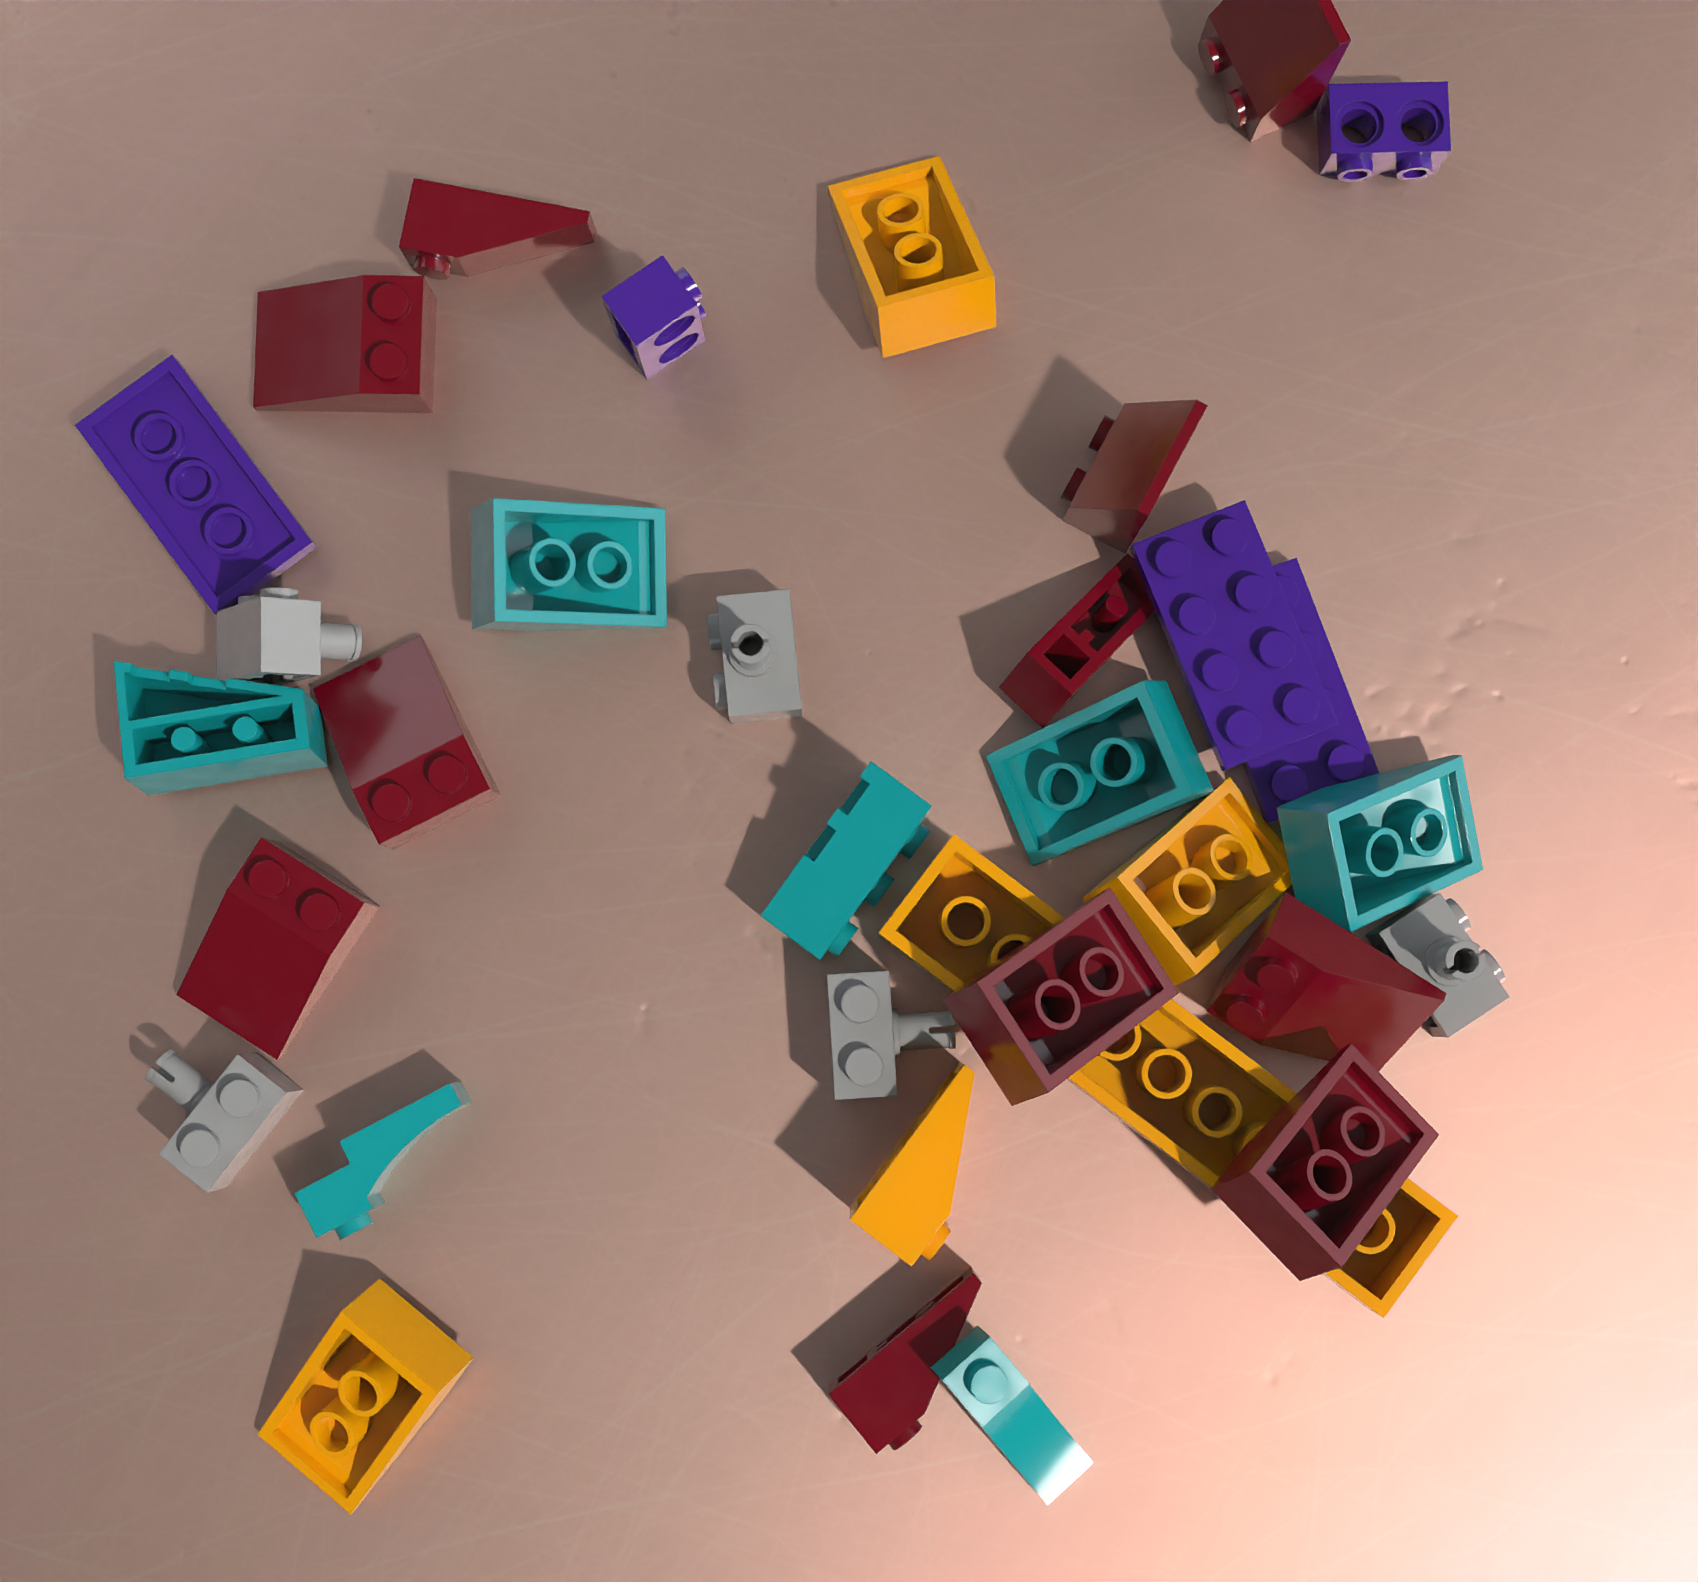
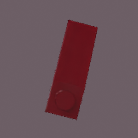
M413 178L399 248L409 265L414 267L413 270L416 273L432 279L446 280L449 278V274L469 277L594 243L596 228L591 213L587 210Z
M1127 553L1025 654L999 686L1042 729L1155 611L1134 559Z
M971 1266L829 1383L828 1395L875 1454L888 1444L894 1451L899 1449L922 1428L918 1419L925 1414L940 1380L931 1367L955 1346L982 1284L979 1275Z

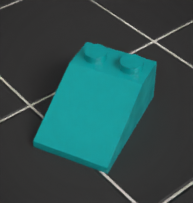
M492 498L470 509L472 629L557 631L659 629L667 627L665 508Z
M1143 680L986 755L1032 866L1039 865L1153 819L1214 792L1167 681Z
M1450 755L1321 788L1277 807L1295 898L1349 932L1483 870L1462 755Z

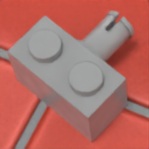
M264 588L260 590V596L238 597V605L217 612L216 679L219 680L232 678L281 686L320 676L321 658L342 659L353 662L358 660L361 653L362 632L358 624L321 622V601L298 599V590Z
M781 589L717 596L718 613L707 614L711 650L722 649L724 673L713 674L717 710L728 709L731 724L803 717L790 590Z
M1441 893L1432 894L1416 901L1365 936L1374 948L1447 993L1444 1002L1424 1022V1025L1432 1037L1449 1038L1510 998V996L1501 984L1506 977L1499 963L1487 950L1483 949L1479 952L1480 946L1473 942L1466 932L1471 929L1468 917L1453 899L1445 900Z
M889 971L827 975L835 1100L897 1096L895 1057H900V1051L937 1048L956 1049L955 1032L929 1033V1028L955 1026L954 1016L949 1009L946 1011L898 1014L897 1008L891 1007Z
M169 1049L155 1062L161 1067L158 1070L151 1067L145 1077L147 1082L154 1084L187 1111L185 1115L186 1120L160 1151L159 1155L207 1193L228 1187L304 1090L257 1052L237 1054L221 1076L211 1082L179 1057L177 1052Z

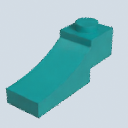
M461 1081L450 1083L339 1141L350 1164L294 1193L316 1238L335 1230L339 1240L374 1223L369 1211L385 1203L380 1191L401 1159L436 1125L472 1103Z
M978 1325L931 1367L964 1406L966 1411L1047 1505L1094 1463L1030 1386L1027 1379L994 1340Z

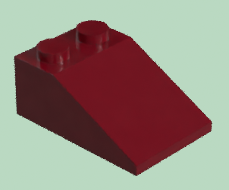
M1223 0L1208 15L1199 40L1200 42L1198 43V52L1205 70L1211 76L1217 75L1225 91L1224 105L1230 120L1236 127L1242 126L1249 141L1252 142L1314 113L1351 42V38L1331 0Z
M360 275L258 292L253 408L256 411L433 413L437 298L425 277Z
M1197 399L1125 403L1116 420L1105 415L1088 448L1098 452L1088 472L1077 467L1060 498L1070 504L1063 521L1126 554L1150 515L1208 405Z
M421 635L313 688L351 789L379 845L394 850L501 796Z
M261 837L227 888L176 995L271 1057L280 1060L380 906L282 843Z
M1108 888L986 967L942 1000L1011 1106L1052 1091L1179 994V992L1112 889Z
M1286 892L1226 966L1207 1012L1259 1045L1330 1061L1344 1046L1352 1043L1380 1071L1444 1002L1447 993Z
M1351 1043L1344 1046L1242 1148L1210 1189L1299 1281L1342 1268L1439 1134Z

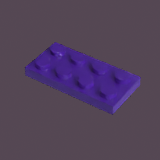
M170 355L75 424L84 439L215 615L220 610L238 605V597L252 596L317 548L312 538L179 360L173 355Z
M1245 500L1132 544L1130 552L1221 771L1238 766L1339 725Z
M1297 557L1274 565L1273 568L1339 725L1243 763L1262 817L1267 824L1279 820L1277 807L1321 788L1379 774L1378 767Z

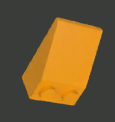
M940 156L827 186L830 202L862 306L882 358L996 327L994 274Z
M1230 777L1213 789L1214 792L1205 795L1131 855L1082 898L1084 902H1087L1102 891L1111 888L1174 986L1196 976L1292 884L1284 844Z
M959 1061L850 1207V1220L911 1267L920 1255L929 1261L940 1249L951 1232V1229L947 1227L946 1219L951 1212L975 1075L972 1069Z
M379 1278L339 1313L257 1435L351 1515L444 1400L474 1357Z

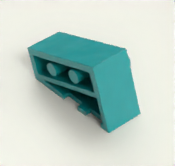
M113 661L124 779L148 796L328 766L322 712L320 707L303 689L232 678L219 680L193 676L190 672L170 669V672L139 668L132 663Z
M870 761L860 775L862 780L844 804L835 810L826 823L827 827L810 850L802 856L760 915L820 961L828 951L838 958L859 929L850 920L864 902L873 909L895 880L886 873L900 853L910 860L931 832L922 823L927 818L932 805L872 761Z

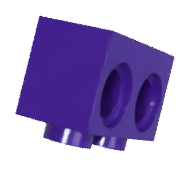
M1448 81L1328 84L1316 107L1319 175H1337V178L1341 181L1354 182L1368 179L1373 174L1396 173V177L1401 180H1418L1436 173L1451 152ZM1401 126H1411L1419 130L1424 138V142L1409 140L1403 134ZM1352 127L1359 130L1366 142L1353 143L1343 135L1341 128Z
M663 255L601 296L614 333L646 379H649L705 341L701 320L707 315L699 302L703 296L687 270L681 267L674 272Z

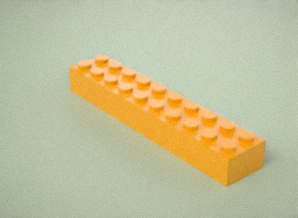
M953 834L879 931L878 936L953 992L986 967L1063 918V916ZM1173 999L1169 1000L1067 1078L1069 1082L1208 1188L1214 1185L1242 1148L1297 1094ZM1407 1178L1342 1268L1322 1275L1364 1307L1385 1318L1455 1222L1458 1215Z

